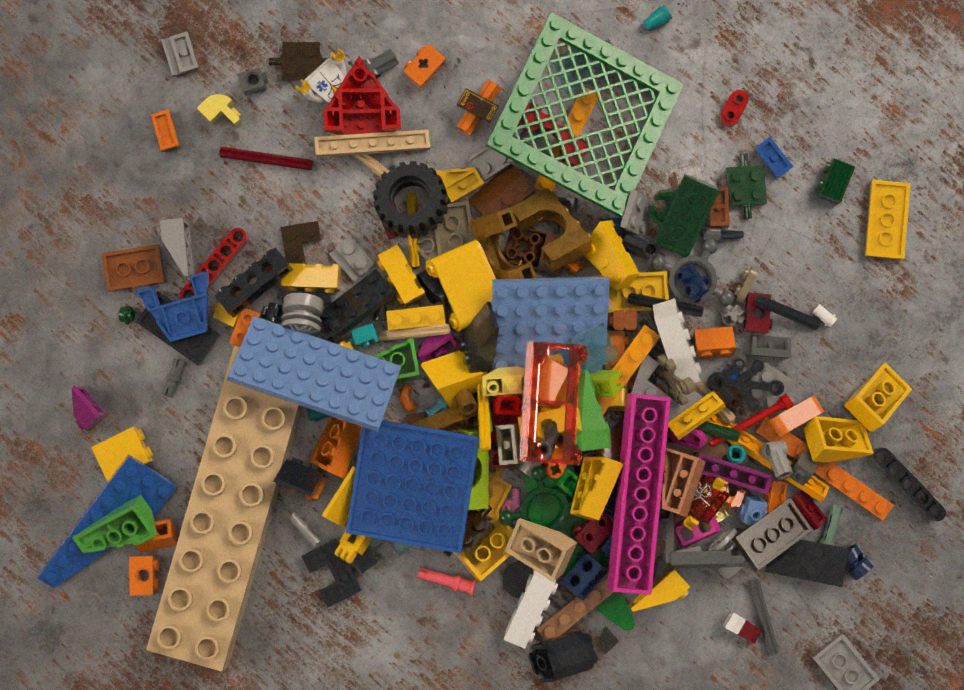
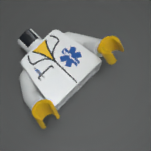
M337 48L338 53L336 55L333 52L330 53L333 59L327 58L305 80L301 79L303 84L301 88L296 86V89L302 92L308 100L317 103H329L346 77L345 53L340 48Z

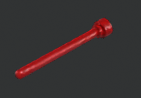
M787 394L779 397L776 404L731 429L741 432L779 410L787 411L794 407L793 402ZM716 436L709 441V445L714 447L727 439Z

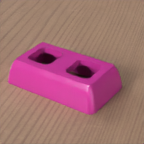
M708 508L695 514L697 521L707 519L711 525V530L703 533L699 526L695 524L692 528L694 537L687 541L683 539L680 530L685 528L683 525L684 520L675 523V535L682 548L721 531L712 509Z

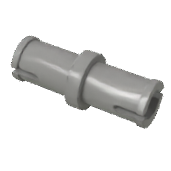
M295 511L286 519L298 531L297 534L301 535L312 548L321 540L310 528L311 525L309 523L306 524Z

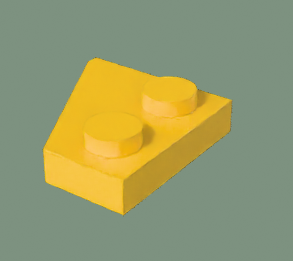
M475 167L444 171L436 170L437 175H440L451 203H455L485 185Z

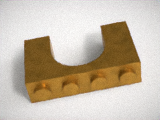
M548 188L511 207L517 222L515 227L519 232L543 221L554 222L565 231L560 238L542 247L541 259L552 272L591 251L592 238L590 234L581 228L579 221L570 215L568 208L563 206L559 202L557 195Z
M511 207L485 214L469 221L475 240L481 244L496 279L537 278L531 262L513 265L505 259L500 250V233L517 226Z

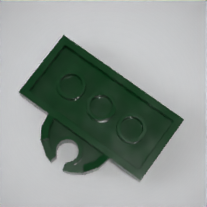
M684 173L677 190L665 189L656 193L653 199L655 201H663L665 207L659 209L650 203V218L660 226L653 241L657 242L661 247L688 257L720 192V188Z

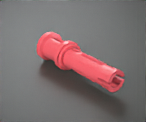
M420 566L417 575L418 579L450 587L453 592H464L469 594L470 597L473 595L477 581L475 579L471 581L461 578V575L454 577L423 568L422 566Z

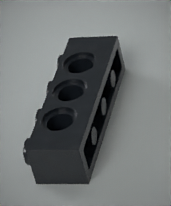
M275 247L265 252L259 261L250 264L244 273L235 276L229 285L220 288L215 297L234 318L289 274L293 268ZM272 266L269 272H264L266 267ZM257 278L254 284L249 285L251 279ZM242 290L238 297H234L236 291Z

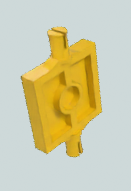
M495 468L493 473L489 472L488 493L490 499L488 505L492 507V510L487 516L491 518L498 515L512 487L511 484L505 482L500 477L504 468Z

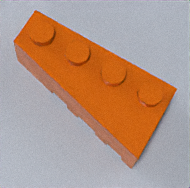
M330 416L309 462L345 479L362 426Z

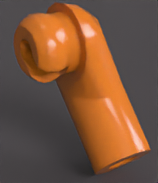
M403 384L399 402L406 412H415L417 404L412 402L410 398L412 386Z

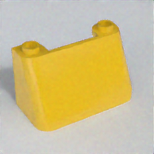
M477 240L465 243L425 261L428 274L434 278H439L454 312L450 315L449 323L456 332L467 328L485 303H491L492 279L496 278L484 250Z

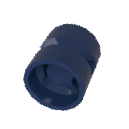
M856 543L849 547L850 551L847 562L848 573L854 580L860 579L874 567L872 561L867 556H863V550Z

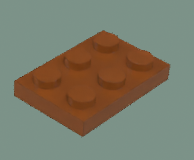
M159 244L101 253L108 292L165 283Z

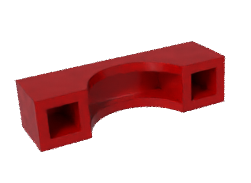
M528 102L525 110L533 108L530 102ZM542 109L538 110L541 120L550 117L549 114H544L541 111ZM534 111L525 114L528 123L537 121ZM522 117L517 127L525 125ZM551 120L542 123L545 131L554 130ZM556 123L558 129L562 128V126ZM539 124L530 126L531 132L540 130ZM526 128L521 129L523 132H525V133L528 135V132H527V129H526ZM568 129L559 132L562 142L571 139ZM585 140L576 141L579 151L588 148ZM572 142L564 144L567 154L576 152ZM560 146L558 157L563 156ZM587 152L581 153L582 159L585 157ZM577 155L568 157L571 167L580 164Z

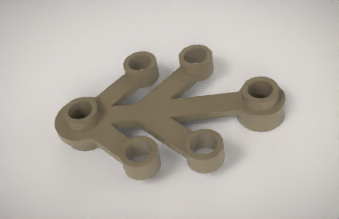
M665 354L657 356L659 365L655 369L656 375L659 379L662 378L670 387L669 395L673 400L677 399L681 406L687 404L688 398L685 394L696 391L693 380L690 377L683 380L674 375L676 364L673 359L668 360Z

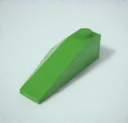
M576 369L582 373L566 404H572L579 409L583 432L564 436L565 451H588L610 448V428L608 422H605L601 412L603 409L596 399V390L587 369Z
M139 495L80 531L72 539L83 553L116 546L120 548L129 544L139 545L155 537L157 532L152 510L144 498Z

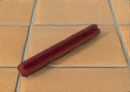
M220 147L219 156L222 158L303 170H312L313 161L310 159Z

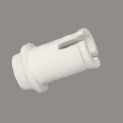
M821 304L812 312V314L825 323L824 326L831 327L837 320L835 314L832 315Z

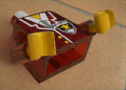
M714 476L700 477L688 516L683 523L685 527L692 531L693 526L699 524L697 520L709 524L730 496L728 492L723 490L725 484H728L727 481Z

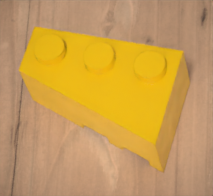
M613 220L601 221L590 235L592 238L591 251L584 254V256L604 277H609L610 283L616 289L628 288L639 275V271L629 252H626L621 236H618L615 231Z

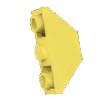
M518 366L497 368L482 377V395L484 397L530 393L529 391L539 372Z

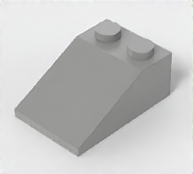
M184 218L160 220V225L157 226L158 236L161 237V240L183 275L190 279V276L194 275L189 222Z

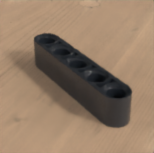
M883 447L873 450V454L870 455L872 462L928 520L941 521L945 518V508L890 450ZM879 451L885 454V459L882 462L877 458ZM893 465L898 467V473L895 476L890 471ZM907 479L912 482V486L908 490L904 487V482ZM920 493H923L925 496V501L922 504L917 499ZM934 507L939 511L938 516L935 518L931 515V510Z

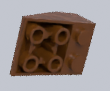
M516 227L510 228L503 256L508 262L514 265H518L521 260V264L531 262L534 271L561 277L563 266L552 272L541 259L542 247L560 238L561 235L527 228L522 232H519Z

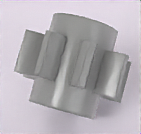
M727 305L720 313L723 315L722 322L728 327L734 326L738 328L746 319L743 317L745 311L738 305L733 307L732 305Z

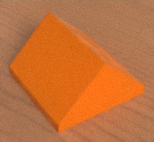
M546 357L529 392L551 405L561 406L567 403L582 372Z

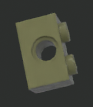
M518 423L497 425L499 465L526 462L525 443L520 439Z

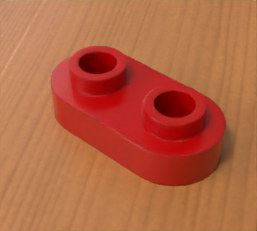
M736 90L730 95L720 114V120L725 126H734L739 121L749 101L745 91ZM736 97H742V102H738ZM732 113L734 118H728L727 114Z

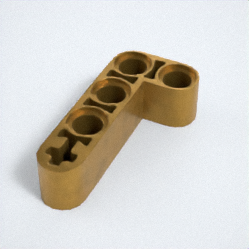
M464 389L456 394L457 406L414 422L411 425L459 433V430H467L479 425L478 405L471 390Z

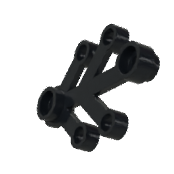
M741 358L734 359L733 364L724 372H714L708 377L709 387L714 391H721L731 408H738L741 401L738 397L733 396L727 387H735L747 401L748 407L751 410H757L760 407V402L753 398L747 389L767 390L774 396H779L784 391L783 383L776 379L769 383L748 381L757 372L764 370V363L761 360H755L752 363V367L737 379L728 378L737 370H742L745 367V362ZM737 361H742L741 367L735 366ZM761 363L762 367L755 369V364ZM716 378L721 379L718 385L714 384V379ZM778 384L779 388L772 390V385ZM733 399L738 400V403L735 406L731 405V401ZM752 401L757 402V406L754 408L750 406Z

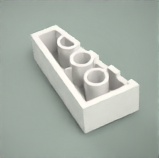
M675 298L653 305L655 323L668 360L673 359L676 364L674 375L682 380L690 377L694 383L699 382V374L702 373L699 362L695 363L694 357H696L694 346L689 344L688 340H691L688 328H684V316L682 311L679 312Z
M533 570V575L530 574L528 577L525 592H522L518 601V608H515L506 628L505 641L524 649L528 642L532 643L535 636L534 628L535 626H540L543 619L541 613L543 610L547 611L550 604L548 598L550 594H555L558 587L556 580L551 581Z

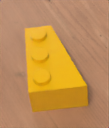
M398 244L377 255L380 259L377 263L381 271L386 270L389 275L386 279L390 287L393 288L395 286L398 291L396 297L400 304L404 303L407 307L426 296Z
M289 263L293 270L281 279V287L286 288V290L297 291V289H305L308 292L324 290V293L335 294V291H340L341 267L338 264L323 266V264Z
M584 457L570 514L588 520H600L623 463L606 457Z

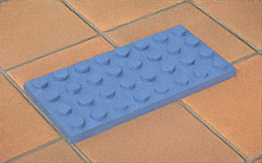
M253 316L228 374L227 381L378 432L401 366Z

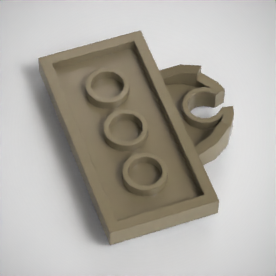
M469 201L447 204L448 211L447 214L443 215L444 220L442 224L437 223V229L435 231L428 230V235L426 236L420 234L417 243L422 244L424 241H430L433 244L432 249L429 251L419 250L420 255L426 261L475 240L469 221L472 220Z

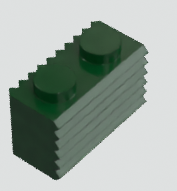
M835 158L831 162H827L823 170L826 173L823 180L820 179L816 190L819 191L817 196L836 204L841 203L855 166Z

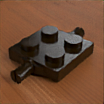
M282 42L280 58L269 57V61H276L269 62V66H281L283 81H301V79L305 80L327 58L322 57L320 42Z
M488 505V509H481L480 512L475 510L468 511L462 551L469 556L495 529L494 524L486 519V515L492 510L490 505ZM443 551L448 558L453 554V552Z

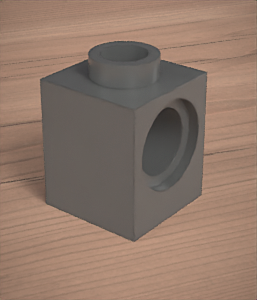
M260 68L238 73L242 92L245 96L267 90V75L265 72L262 73ZM251 78H259L258 83L256 85H250L249 82Z
M802 451L791 465L793 474L789 477L804 486L814 474L818 462L812 461L811 455Z

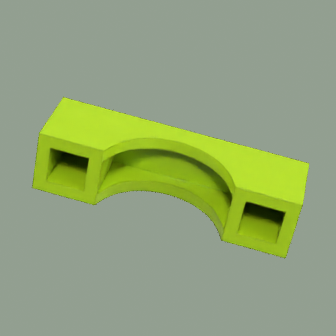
M479 429L459 430V433L479 436ZM480 446L478 448L469 510L488 509L490 499L488 493L490 456L489 451H481Z

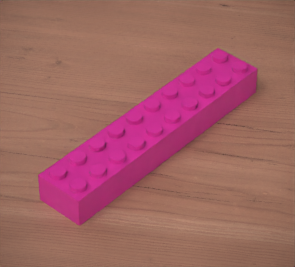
M626 393L620 463H623V467L617 482L607 589L613 592L651 595L671 400L669 397Z

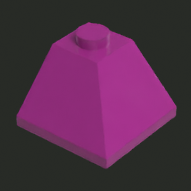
M451 334L427 336L424 339L418 356L422 362H426L459 351L460 349Z
M76 385L72 387L73 415L77 419L75 423L80 429L90 431L108 415L84 387Z

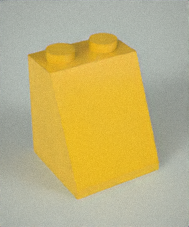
M460 350L420 364L450 408L458 405L456 394L459 391L469 389L472 394L476 393L478 383H482V377L488 374L487 372L469 373L467 365H464L463 362L464 354Z

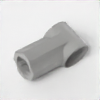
M784 440L765 442L762 445V454L765 459L770 461L778 480L785 479L793 474L787 458V444Z

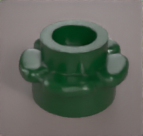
M131 306L120 308V322L129 324L130 321L135 319V311Z

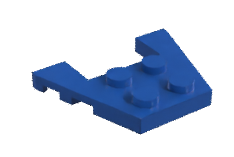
M208 271L190 276L195 296L160 305L154 286L136 291V294L143 300L145 307L152 313L156 323L170 342L208 331Z

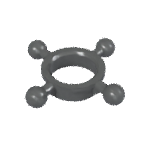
M709 239L704 241V251L701 257L688 256L680 259L674 266L667 263L662 255L652 258L651 265L654 269H664L670 272L669 286L672 293L678 298L677 302L698 304L707 300L711 295L718 297L720 302L726 306L734 302L735 297L731 291H721L716 288L717 274L712 264L707 261L710 254L715 253L718 249V244L715 240ZM684 265H699L708 274L709 290L701 297L700 302H694L692 297L682 294L676 285L675 276Z

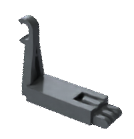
M670 512L669 518L661 519V522L666 524L665 556L668 566H673L676 569L745 567L747 565V561L743 556H733L731 551L676 552L675 513Z

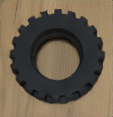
M410 161V164L407 165L405 162H400V166L396 168L394 165L389 167L390 172H383L381 181L377 180L375 185L377 190L373 192L374 207L382 224L386 229L389 228L391 233L395 235L399 233L400 237L407 238V235H411V238H417L418 234L426 236L428 235V230L435 231L437 229V223L442 224L444 220L443 215L447 214V204L449 202L445 185L441 176L437 175L436 170L432 167L428 169L427 164L420 163L419 166L416 161ZM408 186L422 187L429 195L426 206L414 214L400 213L393 204L397 193Z

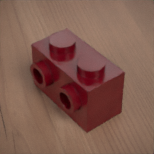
M603 512L600 520L585 519L582 524L576 525L572 530L573 534L570 538L576 541L586 553L592 554L611 533L614 522Z

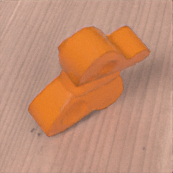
M577 259L564 265V267L569 268L571 274L583 271L587 266L585 262L578 261Z

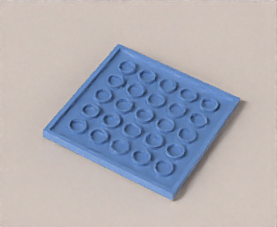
M609 277L492 279L491 305L499 326L492 371L497 368L515 366L536 371V366L539 365L538 358L560 353L565 365L574 369L605 370Z

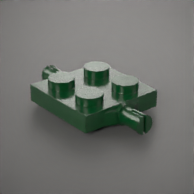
M743 153L740 154V166L725 168L726 186L728 187L729 206L743 207L744 219L752 218L751 207L767 204L765 167L748 165V154Z

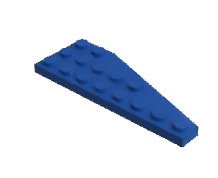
M128 454L38 574L37 579L52 588L64 582L110 549L106 548L101 551L83 553L72 539L74 535L139 495L144 498L151 508L154 518L175 491L177 485Z

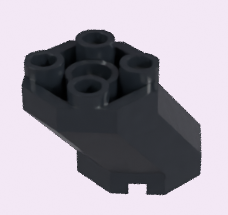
M572 631L565 635L533 644L530 648L533 651L528 656L533 672L543 677L540 678L542 682H554L561 678L588 671L598 661L591 636L588 633L584 634L582 631Z

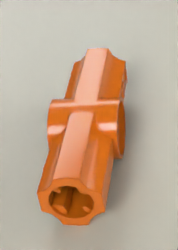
M488 79L478 95L493 102L501 91V87ZM466 111L456 127L470 136L482 119Z

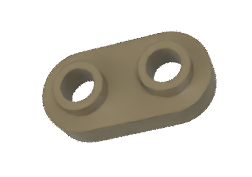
M753 266L750 269L746 268L742 275V279H744L742 285H738L734 291L735 301L743 303L759 269Z

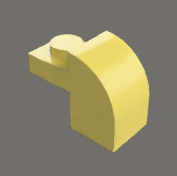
M212 95L197 107L213 125L223 115L236 127L242 123L239 118L241 114L234 107L230 109L235 103L225 95Z

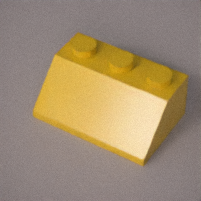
M356 466L351 468L321 515L341 527H345L348 523Z

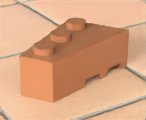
M666 448L663 471L664 484H662V509L684 517L688 516L706 463L705 461Z

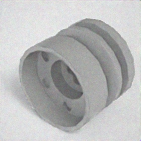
M291 293L286 295L283 299L282 312L284 314L281 316L282 323L280 325L291 328L294 331L318 337L321 331L320 317L323 313V300L308 293Z
M735 528L720 534L705 550L731 551L733 556H743L732 540L737 533ZM743 567L717 568V571L724 579H728Z

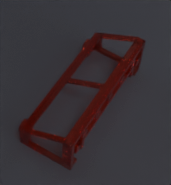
M526 341L519 461L579 465L582 451L575 444L579 371L580 365H583L588 358L586 346ZM550 350H569L566 401L539 400L541 364L544 363L546 357L550 356ZM538 404L566 406L562 459L544 458L540 443L536 442Z

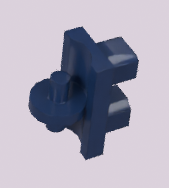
M688 264L685 269L679 270L675 276L678 282L684 283V293L687 297H692L694 302H700L701 297L709 290L707 287L709 283L708 278L700 276L694 264Z

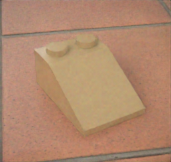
M520 518L516 523L505 552L551 581H555L564 573L577 542L559 531Z

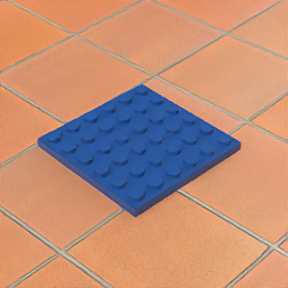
M382 420L378 432L362 427L346 533L461 554L479 448V436Z

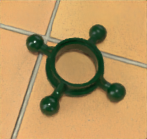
M541 465L534 466L531 470V476L536 480L537 488L531 490L525 496L520 511L512 513L509 510H503L499 514V521L505 526L512 524L514 520L520 518L532 522L528 517L530 502L538 495L550 494L560 501V514L554 522L541 526L559 531L568 520L569 510L573 501L568 502L559 490L545 487L546 469Z

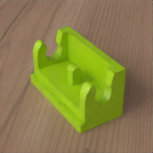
M588 370L596 390V397L614 398L615 394L623 386L620 383L616 385V380L621 376L620 370Z

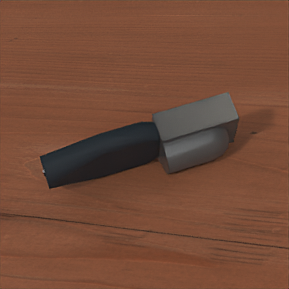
M707 227L701 230L700 236L703 240L738 239L744 237V232L721 230L720 227Z

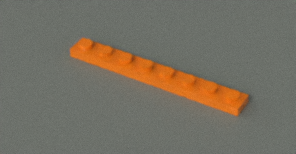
M766 417L755 431L768 442L784 440L788 448L787 455L794 460L802 451L811 455L808 445L789 432L779 438L769 422L771 420L769 417ZM818 462L814 474L881 521L886 518L894 506L892 503L835 463Z

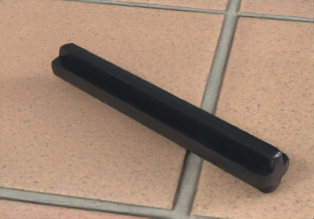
M629 293L628 296L629 304L653 308L655 304L668 301L635 293ZM676 301L679 312L682 311L686 315L702 317L704 307Z
M757 295L754 299L756 306L806 327L817 330L821 326L819 319L770 298Z

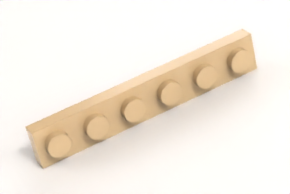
M428 129L314 137L316 157L430 150Z

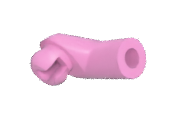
M519 487L511 488V497L502 505V511L509 510L513 512L520 506Z

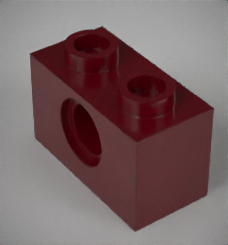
M748 293L745 298L744 318L746 319L743 324V332L767 334L769 330H772L773 319L770 318V311L754 304V299L757 295L771 299L772 294ZM757 308L761 309L764 313L762 319L755 316Z

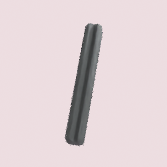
M759 579L750 580L749 586L760 626L763 630L762 633L767 651L770 655L777 654L779 649Z

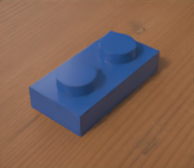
M771 137L754 149L777 179L794 167Z

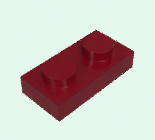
M803 490L798 491L792 497V501L814 531L827 520L812 498Z

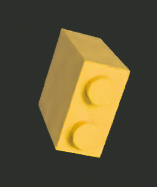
M131 427L91 447L107 482L128 454L145 465L153 462L151 458L153 453L149 446H145L143 441L145 436L141 429Z

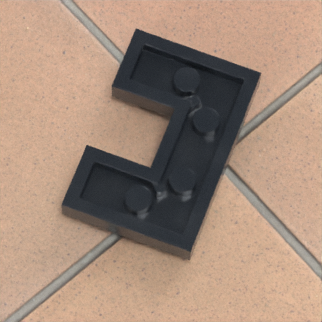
M337 538L301 556L310 573L328 565L336 582L319 590L327 608L362 591L350 564L335 555V550L339 546Z

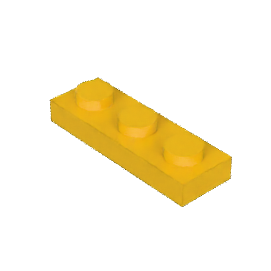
M712 391L669 421L668 428L680 440L726 407L725 403Z

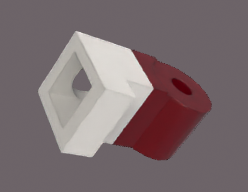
M732 611L723 624V627L754 644L763 631Z

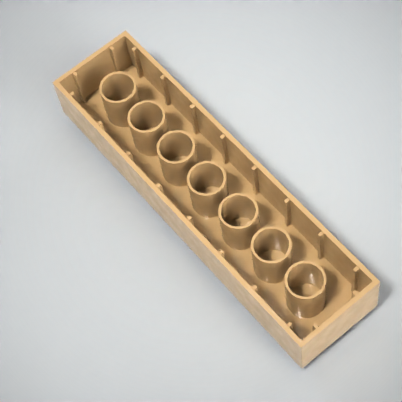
M234 346L146 648V650L221 672L230 664L281 485L273 481L286 459H289L303 406L227 381L228 374L240 347Z

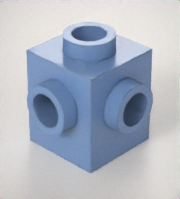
M745 494L740 508H737V516L744 524L751 526L767 514L766 508L768 503L759 496Z

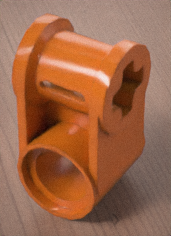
M557 440L552 447V455L546 460L544 465L546 476L550 478H559L563 475L573 454V451H565V443ZM555 466L557 472H553L550 467Z

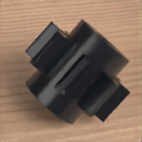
M272 302L268 304V307L263 306L262 318L278 324L279 321L281 322V316L284 314L282 312L283 306Z

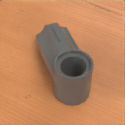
M391 48L374 58L370 57L363 61L376 79L383 72L399 64Z

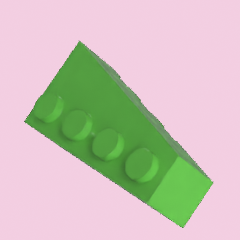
M413 337L373 356L401 366L395 384L421 379Z

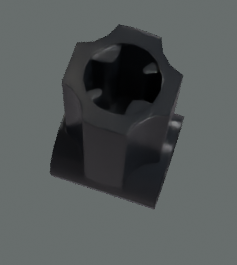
M625 231L622 236L624 248L640 255L643 259L653 258L659 253L660 248L655 241H649L629 231ZM647 245L651 246L652 248L651 255H649L645 250Z

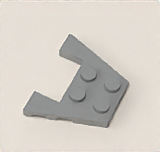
M649 355L644 358L637 370L630 394L669 397L648 381L650 375L659 365ZM696 391L690 394L686 393L688 403L683 406L671 398L668 422L702 399L703 396Z

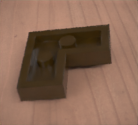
M313 221L280 227L285 260L288 263L306 262L303 243L321 241L319 222Z

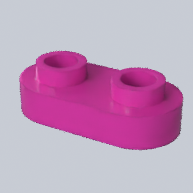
M694 429L680 440L669 430V438L675 444L698 450L707 443V436L701 430Z

